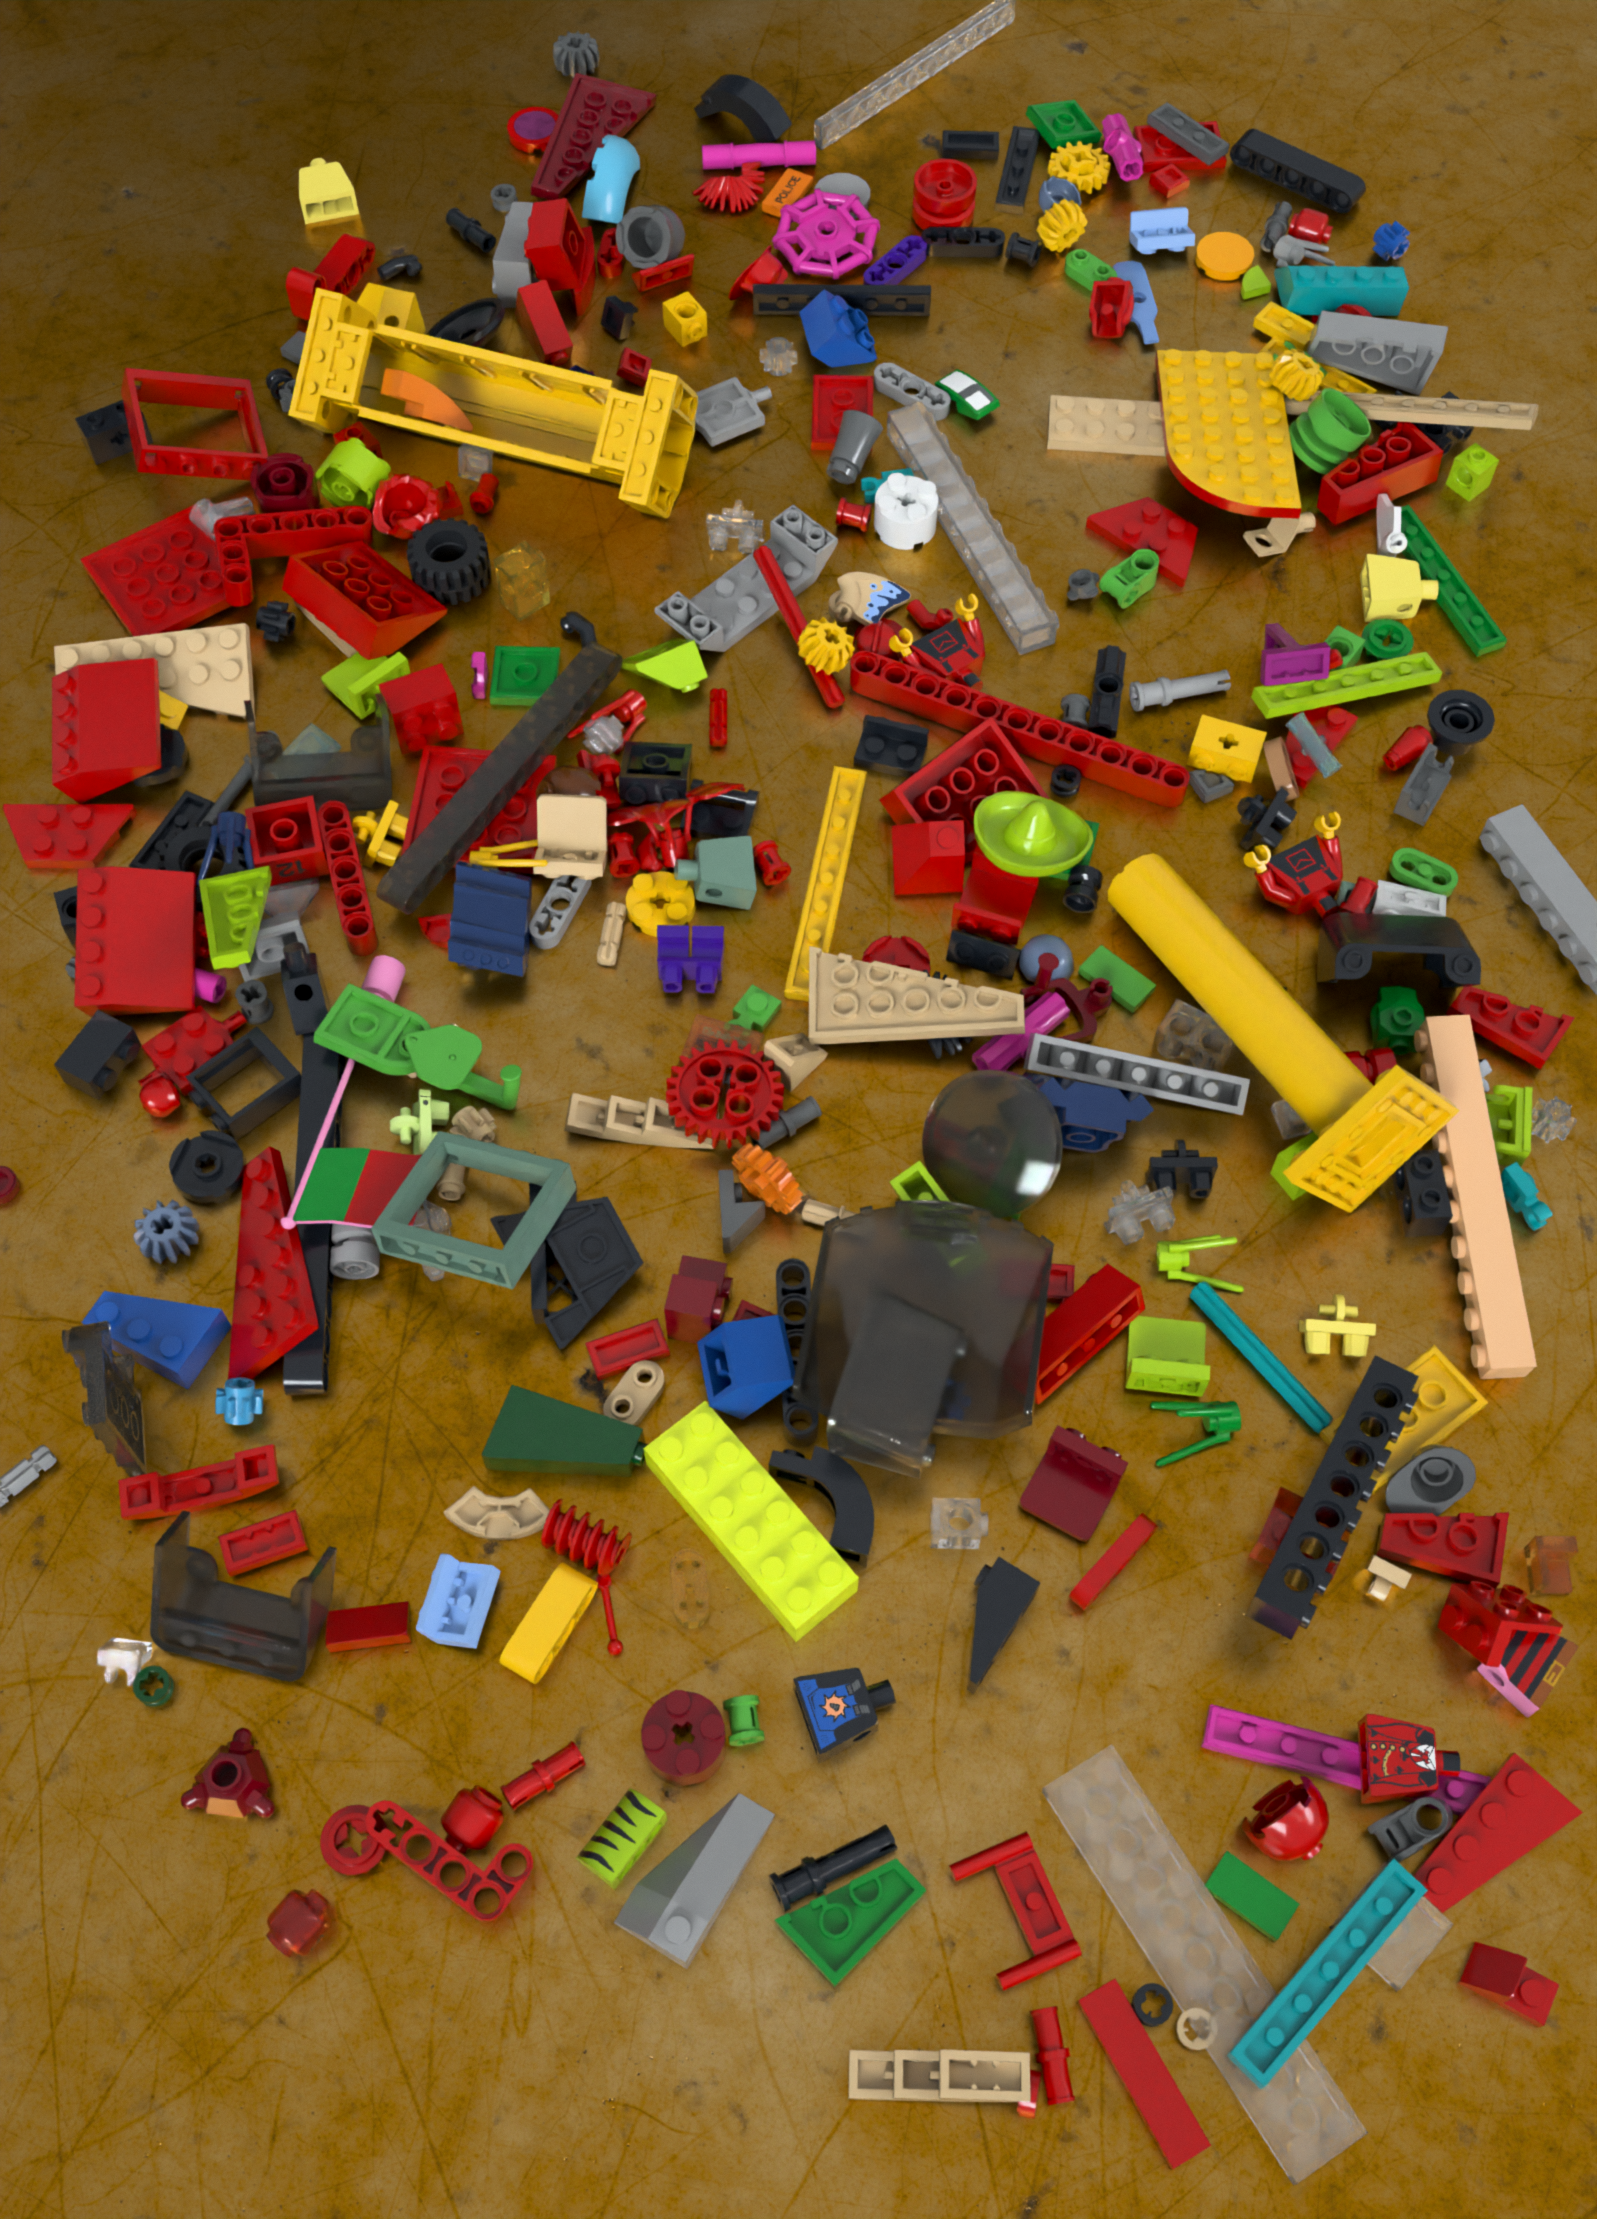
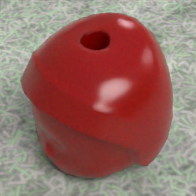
M157 1077L150 1080L142 1087L139 1093L144 1110L156 1118L168 1116L181 1105V1097L177 1088L167 1078Z

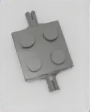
M736 377L696 392L698 395L695 429L702 433L712 447L765 425V415L759 409L757 403L772 398L770 388L766 385L752 392L743 387Z

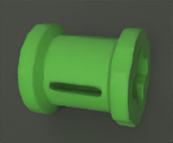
M743 1695L723 1701V1709L728 1711L731 1735L728 1738L730 1746H743L765 1740L764 1731L760 1730L756 1707L760 1703L759 1696Z

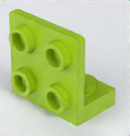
M357 652L324 674L321 680L336 697L362 720L383 705L379 684L411 673L407 658L400 652H397L389 659L386 656L371 660L362 657Z
M1138 1315L1129 1324L1125 1388L1202 1397L1210 1381V1365H1205V1323Z

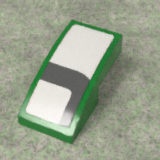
M959 369L954 370L935 382L936 387L947 392L950 399L956 401L958 413L975 420H979L1000 406L999 400L978 380Z

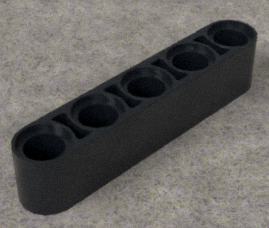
M1257 129L1247 130L1230 150L1231 160L1238 167L1337 213H1348L1366 191L1365 183L1359 176Z
M791 1258L781 1262L776 1270L777 1315L783 1317L790 1349L800 1347L806 1351L803 1356H792L797 1377L796 1383L805 1384L808 1390L803 1393H794L787 1388L781 1393L783 1433L789 1444L794 1447L803 1448L808 1447L816 1440L819 1421L810 1271L805 1262ZM795 1277L800 1279L802 1282L798 1285L791 1286L786 1284L784 1281L788 1278ZM791 1312H799L804 1318L798 1321H791L786 1318V1315ZM804 1419L811 1425L805 1430H797L791 1424L795 1420Z

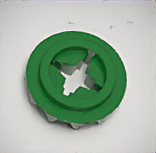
M1378 619L1370 622L1365 626L1361 635L1366 640L1364 648H1366L1367 656L1374 655L1378 661L1407 656L1408 653H1411L1414 643L1410 630L1402 623L1392 619ZM1387 636H1391L1390 644L1386 647L1383 646L1384 639Z

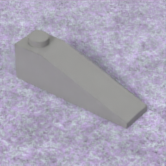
M738 1793L636 1884L614 1924L688 1969L772 1823L775 1814Z

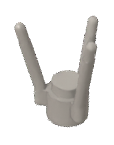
M1290 235L1282 236L1274 248L1273 255L1279 259L1276 263V266L1279 268L1292 264L1297 265L1303 256L1329 266L1335 265V261L1305 249L1328 252V246L1296 239Z

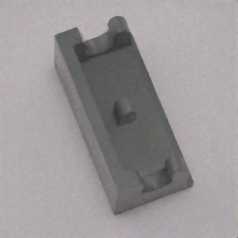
M1430 743L1403 787L1393 811L1422 826L1426 824L1452 777L1449 773L1454 764L1452 756H1449L1445 763L1438 762L1435 759L1438 747Z

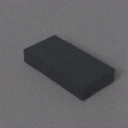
M943 131L942 158L998 160L999 132Z

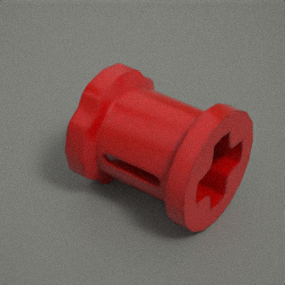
M842 497L838 505L835 525L841 527L842 524L859 527L862 532H867L871 521L873 505L867 503L866 506L849 503L847 498Z
M627 832L614 833L607 837V852L610 854L611 859L609 869L610 873L617 878L630 877L640 869L639 860L634 857L633 853L634 838Z
M766 840L753 848L754 864H757L763 873L762 880L767 886L780 884L791 874V867L787 862H783L775 841Z

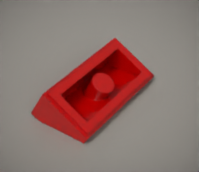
M692 253L659 264L656 267L632 273V279L638 291L643 292L691 276L693 274L694 255Z
M409 1601L334 1610L327 1613L325 1646L330 1653L411 1642Z

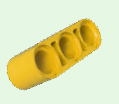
M564 1562L559 1564L505 1646L500 1657V1664L533 1684L538 1683L590 1604L597 1590L598 1582Z

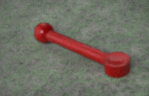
M597 1575V1588L602 1593L610 1639L607 1650L612 1655H618L623 1650V1644L617 1637L609 1591L612 1580L610 1575L607 1577Z

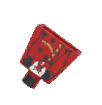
M1366 1714L1357 1722L1361 1803L1369 1804L1427 1797L1438 1790V1776H1459L1460 1756L1458 1751L1436 1750V1736L1433 1728L1375 1714Z

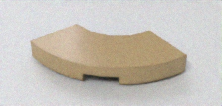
M473 1486L443 1513L451 1523L471 1535L489 1540H512L526 1537L542 1530L550 1509L530 1488L515 1496L499 1498L486 1495Z

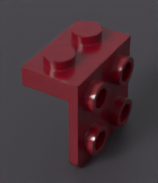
M1057 1425L1050 1437L1046 1453L1020 1498V1507L1074 1538L1086 1542L1092 1537L1116 1492L1128 1462L1122 1460V1456L1117 1451L1109 1447L1100 1448L1088 1442L1086 1436L1073 1428L1064 1429Z

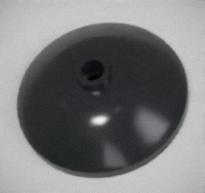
M484 298L473 301L442 318L426 335L484 349L485 344L493 338L501 325L505 314V307L498 298Z

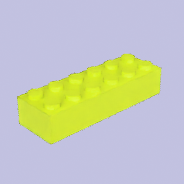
M706 1401L643 1448L646 1465L795 1642L858 1591L859 1577Z

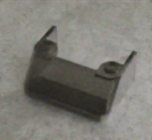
M382 693L375 694L376 725L362 726L352 733L350 752L283 755L281 741L275 734L267 731L256 732L251 700H244L247 749L255 807L312 795L317 810L325 802L334 800L344 803L348 811L377 810L385 807L392 798L389 714Z
M183 1510L155 1544L150 1635L154 1643L168 1652L282 1681L292 1682L300 1679L310 1665L332 1602L337 1548L329 1546L310 1575L299 1579L292 1588L291 1598L217 1580L218 1565L214 1557L203 1549L189 1546L191 1512Z

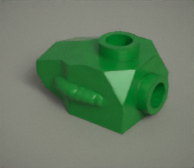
M1401 986L1379 988L1377 1003L1372 1007L1370 1013L1373 1049L1389 1047L1394 1055H1404L1409 1052L1418 1053L1414 1045V1035L1425 1020L1423 1007L1417 1001L1415 989Z

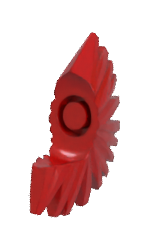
M742 163L741 175L739 177H712L693 191L692 195H700L698 201L700 203L705 201L704 206L706 207L711 204L710 209H714L719 203L720 212L724 211L726 202L729 204L731 213H735V209L738 212H742V207L748 210V205L753 207L754 202L757 203L759 201L755 194H763V188L758 185L765 183V178H762L764 177V172L756 171L761 166V163Z

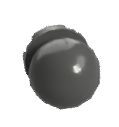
M656 204L643 205L629 209L622 221L618 223L616 243L620 254H624L625 258L632 263V266L647 269L677 258L683 249L686 234L682 220L671 209Z

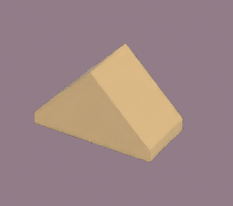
M803 1033L770 1039L764 1045V1062L774 1061V1071L781 1072V1083L790 1092L822 1063L828 1055L818 1045H810L809 1038Z

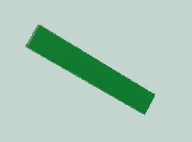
M1409 504L1402 506L1401 532L1407 539V547L1402 551V554L1407 560L1419 563L1421 580L1438 581L1439 590L1436 601L1473 653L1478 657L1505 647L1507 638Z

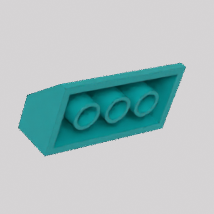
M1305 265L1285 266L1276 268L1274 271L1282 307L1296 315H1320L1321 311L1334 312L1338 306L1343 304H1356L1367 309L1372 316H1398L1409 290L1403 267Z

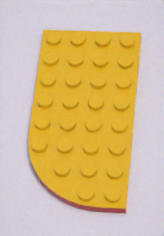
M1157 350L1155 364L1164 448L1168 466L1175 478L1198 498L1230 512L1255 517L1299 519L1302 508L1283 393H1280V389L1272 384L1273 380L1269 376L1271 367L1274 365V354L1265 352L1251 354L1236 351L1225 353L1209 352L1206 350Z

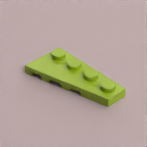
M269 866L199 880L210 958L214 970L235 968L241 964L251 962L272 879Z

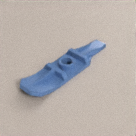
M1135 261L1117 262L1112 267L1116 271L1117 277L1124 281H1130L1133 286L1134 309L1130 321L1136 323L1144 344L1159 343V337L1154 324L1158 309L1144 267L1141 263Z

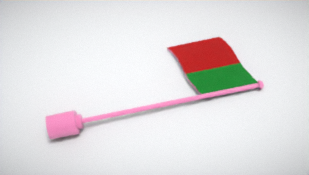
M385 955L376 956L370 964L361 989L394 1003L406 969L400 961L393 957ZM350 1058L342 1074L288 1214L281 1219V1225L285 1229H292L296 1224L335 1223L371 1228L422 1156V1154L408 1155L366 1148H322L356 1062ZM418 1211L415 1213V1215L413 1216L408 1225H414Z

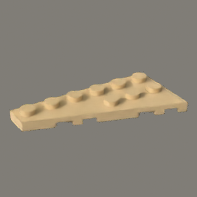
M246 623L54 646L56 675L77 665L155 658L158 661L160 691L189 705L188 708H199L214 711L216 714L226 716L229 714L255 721L250 631Z

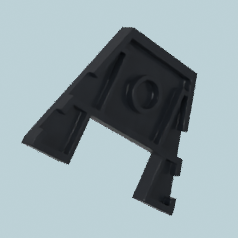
M608 1196L568 1203L546 1236L551 1250L578 1298V1301L544 1319L560 1350L567 1347L644 1264ZM527 1211L506 1216H495L490 1219L504 1246Z

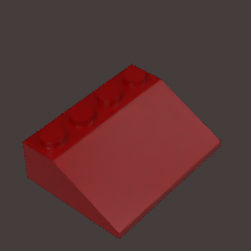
M362 540L289 556L282 590L368 660L393 654L447 613L448 609Z
M155 658L77 665L52 677L53 786L81 804L161 768L158 661Z
M990 716L881 797L879 801L897 825L964 820L966 864L973 859V853L977 845L974 833V814L983 799L1004 791L1026 792L1048 799L1049 797Z
M114 866L78 869L74 1007L90 1017L97 1010L109 1016L195 1010L197 875L194 872Z

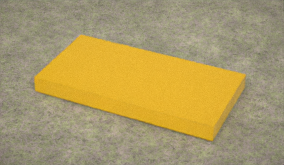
M1435 1344L1403 1368L1419 1376L1412 1390L1418 1393L1419 1396L1410 1414L1402 1412L1399 1420L1406 1423L1397 1442L1394 1444L1388 1441L1385 1449L1391 1451V1454L1382 1473L1374 1470L1370 1477L1377 1481L1371 1495L1386 1485L1397 1471L1409 1463L1416 1451L1424 1446L1440 1443L1488 1404V1401ZM1346 1412L1320 1432L1319 1436L1328 1446H1330Z

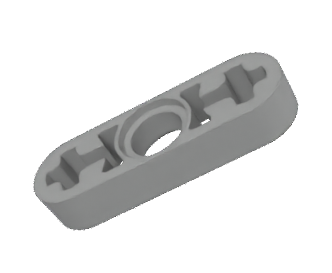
M882 363L875 368L874 387L879 392L930 420H943L949 415L951 399L947 392L896 364ZM909 388L917 389L919 393L915 395H910L905 393L904 391Z
M563 875L560 878L554 879L529 923L531 941L536 947L550 949L560 942L591 886V880L576 878L571 885V891L569 889V877L574 878L576 876ZM563 898L570 902V905L564 910H555L551 907L552 902L556 899ZM550 918L552 920L550 924L552 932L546 931L544 935H540L539 930L545 931L547 929Z

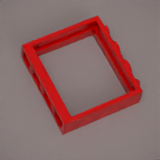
M125 368L121 395L137 472L250 481L253 468L258 463L259 466H262L268 462V452L250 379ZM134 381H141L140 385H135ZM236 390L241 391L240 395L235 394ZM139 402L237 410L247 453L148 445Z

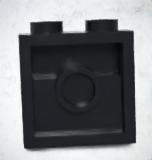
M626 741L621 771L619 773L620 800H627L631 804H641L644 801L662 803L672 799H687L685 793L689 791L690 785L689 773L692 761V744Z

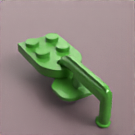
M348 983L314 1033L315 1043L379 1072L389 1075H407L416 1072L419 1079L440 1089L452 1090L457 1088L505 1110H512L517 1105L520 1077L522 1075V1070L519 1066L511 1064L503 1067L500 1072V1077L504 1081L503 1086L472 1073L471 1070L482 1053V1042L475 1034L455 1025L431 1028L428 1022L417 1013Z

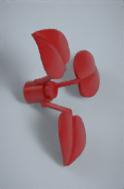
M728 782L703 784L687 791L685 796L688 799H672L662 803L628 806L607 814V826L623 825L636 820L645 822L655 839L656 847H660L664 867H674L676 859L691 860L687 842L691 841L690 828L693 805L700 800L714 798L734 789L745 792V787L740 783ZM686 809L684 833H681L680 828H671L669 820L677 813ZM654 823L661 825L665 828V830L660 832L661 836L659 835Z

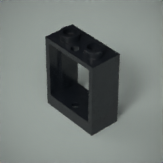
M258 1026L186 1076L192 1089L188 1092V1095L193 1103L200 1110L206 1107L212 1114L209 1116V1119L215 1128L223 1133L227 1131L235 1141H238L300 1095L301 1089L300 1072ZM259 1058L280 1082L231 1117L210 1092Z

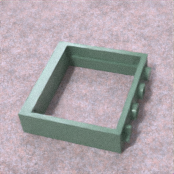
M438 1131L371 1227L379 1250L383 1254L513 1289L577 1188L570 1164L562 1160L534 1155L524 1150L518 1151L502 1147L492 1142L486 1143L466 1138L460 1134L454 1135ZM450 1163L543 1186L502 1250L408 1225Z

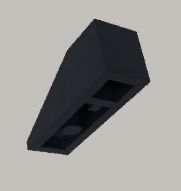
M1001 1557L997 1558L992 1567L985 1564L974 1582L978 1590L974 1604L967 1690L975 1694L1035 1598L1040 1586L1039 1581Z

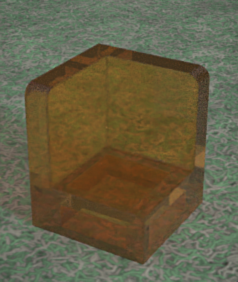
M1535 1536L1524 1548L1531 1595H1569L1573 1590L1569 1561L1578 1553L1576 1536Z

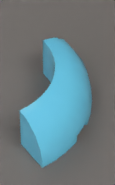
M608 134L602 139V144H605L604 147L597 148L592 161L593 171L596 172L595 176L587 181L582 218L618 224L623 219L630 182L635 172L640 170V158L635 147L628 140Z

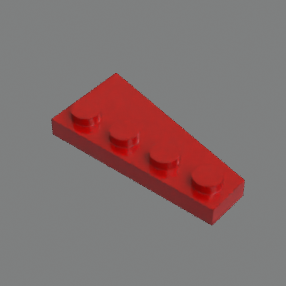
M1510 1753L1411 1875L1427 1889L1422 1898L1436 1911L1444 1913L1583 1812L1516 1753Z

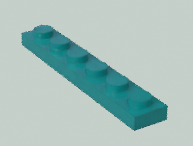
M1394 1858L1389 1861L1226 2056L1260 2089H1263L1427 1892V1889Z

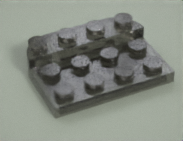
M108 1321L74 1326L70 1329L62 1330L64 1351L66 1354L70 1353L74 1358L76 1367L80 1368L82 1385L84 1388H87L88 1401L82 1403V1417L85 1426L92 1428L95 1438L103 1442L106 1452L114 1456L117 1466L122 1467L129 1477L147 1474L141 1389H137L134 1385L133 1367L135 1362L132 1355L114 1356L111 1344V1325Z

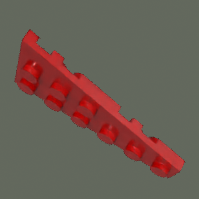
M270 1146L245 1165L243 1174L228 1380L238 1377L253 1379L319 1328L297 1224L292 1229H285L281 1225V1219L287 1216L292 1202L281 1152Z

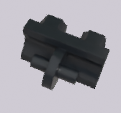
M1281 787L1273 799H1267L1264 803H1262L1264 798L1259 794H1256L1254 798L1244 797L1241 799L1237 806V810L1242 816L1240 821L1244 825L1252 823L1239 845L1246 850L1254 844L1257 846L1265 845L1269 848L1270 852L1279 845L1283 835L1270 826L1271 823L1284 830L1290 825L1297 814L1293 808L1284 802L1289 795L1286 790Z
M1176 1139L1174 1150H1161V1157H1150L1149 1168L1145 1172L1146 1183H1152L1154 1194L1159 1193L1161 1195L1160 1198H1166L1165 1195L1167 1198L1174 1197L1177 1192L1176 1183H1189V1193L1193 1198H1208L1218 1168L1217 1157H1199L1198 1150H1186L1185 1141L1183 1139Z

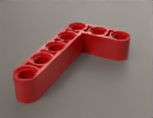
M344 506L229 516L218 519L214 524V535L226 602L235 607H243L253 601L254 590L249 559L290 556L360 540L370 546L373 542L372 514L370 510L363 506Z

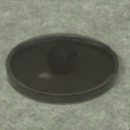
M990 1069L966 1073L954 1079L941 1090L930 1106L925 1119L922 1148L927 1171L955 1208L978 1218L997 1219L1020 1214L1036 1205L1046 1195L1053 1185L1060 1168L1063 1141L1057 1114L1049 1099L1034 1083L1014 1072Z

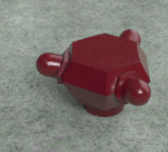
M239 1728L236 1730L232 1741L227 1742L226 1746L221 1745L194 1776L196 1782L193 1783L191 1789L184 1792L181 1796V1805L185 1809L191 1810L199 1806L200 1809L204 1808L205 1813L243 1818L247 1813L251 1815L253 1812L261 1818H269L274 1814L275 1804L267 1797L269 1793L267 1789L270 1783L259 1749H253L254 1745H251L252 1733L249 1729Z

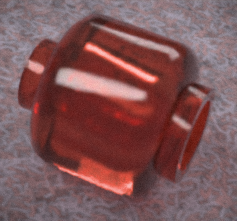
M313 1888L308 1894L298 1889L289 1891L267 1917L269 1928L266 1934L267 1938L280 1952L289 1958H292L294 1954L300 1956L310 1954L332 1927L331 1917L326 1912L331 1907V1904Z

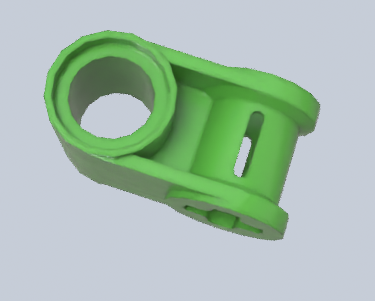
M1149 549L1135 551L1123 562L1110 568L1100 580L1099 589L1103 592H1109L1115 597L1122 609L1129 607L1136 599L1155 586L1159 556Z

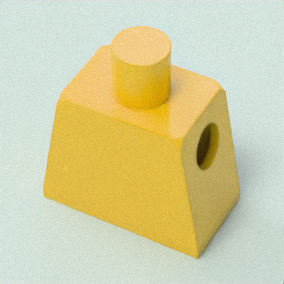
M386 288L377 317L376 330H378L379 324L424 334L426 328L415 293Z

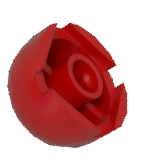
M1300 1776L1302 1784L1295 1785L1290 1779L1270 1790L1253 1806L1255 1811H1259L1250 1822L1245 1816L1242 1821V1830L1251 1842L1266 1856L1277 1861H1293L1298 1858L1308 1860L1318 1854L1323 1847L1321 1841L1324 1839L1329 1826L1328 1807L1320 1791L1306 1776Z

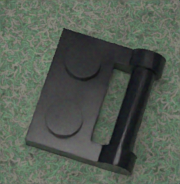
M693 779L690 790L703 785L704 781ZM750 789L748 792L731 790L720 796L710 798L745 805L744 811L701 803V800L693 805L691 837L709 840L749 836L758 807L760 792ZM686 809L679 827L681 833H684Z

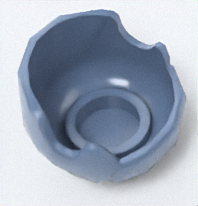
M1051 176L1047 181H1043L1039 191V205L1044 214H1046L1045 210L1052 208L1054 202L1059 204L1063 199L1067 201L1073 200L1075 204L1077 203L1081 206L1080 193L1073 183L1066 179L1056 178L1055 176Z
M1049 934L1039 935L1030 939L1021 949L1019 956L1020 970L1032 982H1035L1039 970L1038 958L1043 953H1052L1059 960V965L1053 970L1050 981L1058 978L1069 980L1074 971L1072 951L1060 937Z

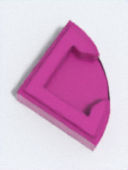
M473 652L471 668L474 669L473 684H471L472 696L475 699H485L489 676L485 652Z

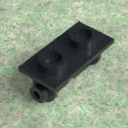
M966 929L961 931L952 930L946 960L1012 980L1016 963L1019 962L1021 950L1016 948V944L1009 945L995 940L989 941L985 937L966 932Z

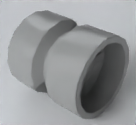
M332 1223L331 1241L335 1246L331 1247L330 1251L331 1273L337 1277L354 1280L367 1279L377 1275L380 1267V1250L377 1247L378 1245L371 1228Z

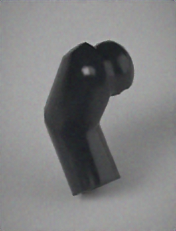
M410 254L389 260L377 267V272L380 278L386 281L406 269L410 276H416L422 271L423 266L419 263V258L416 255Z

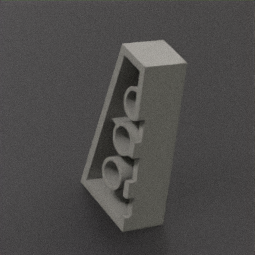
M1321 311L1311 332L1307 353L1316 362L1419 396L1443 353L1448 327Z

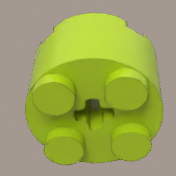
M349 438L348 441L339 442L333 448L315 473L316 482L320 480L323 486L320 492L333 506H363L370 510L375 502L379 481L388 478L391 467L385 460L378 458L365 448V445L359 439Z

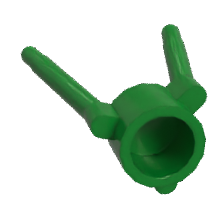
M1153 1401L1150 1404L1152 1409L1177 1410L1176 1414L1179 1417H1202L1205 1430L1207 1432L1213 1431L1214 1433L1210 1437L1156 1460L1155 1463L1158 1467L1172 1463L1216 1443L1230 1441V1432L1240 1431L1241 1429L1240 1410L1235 1401Z

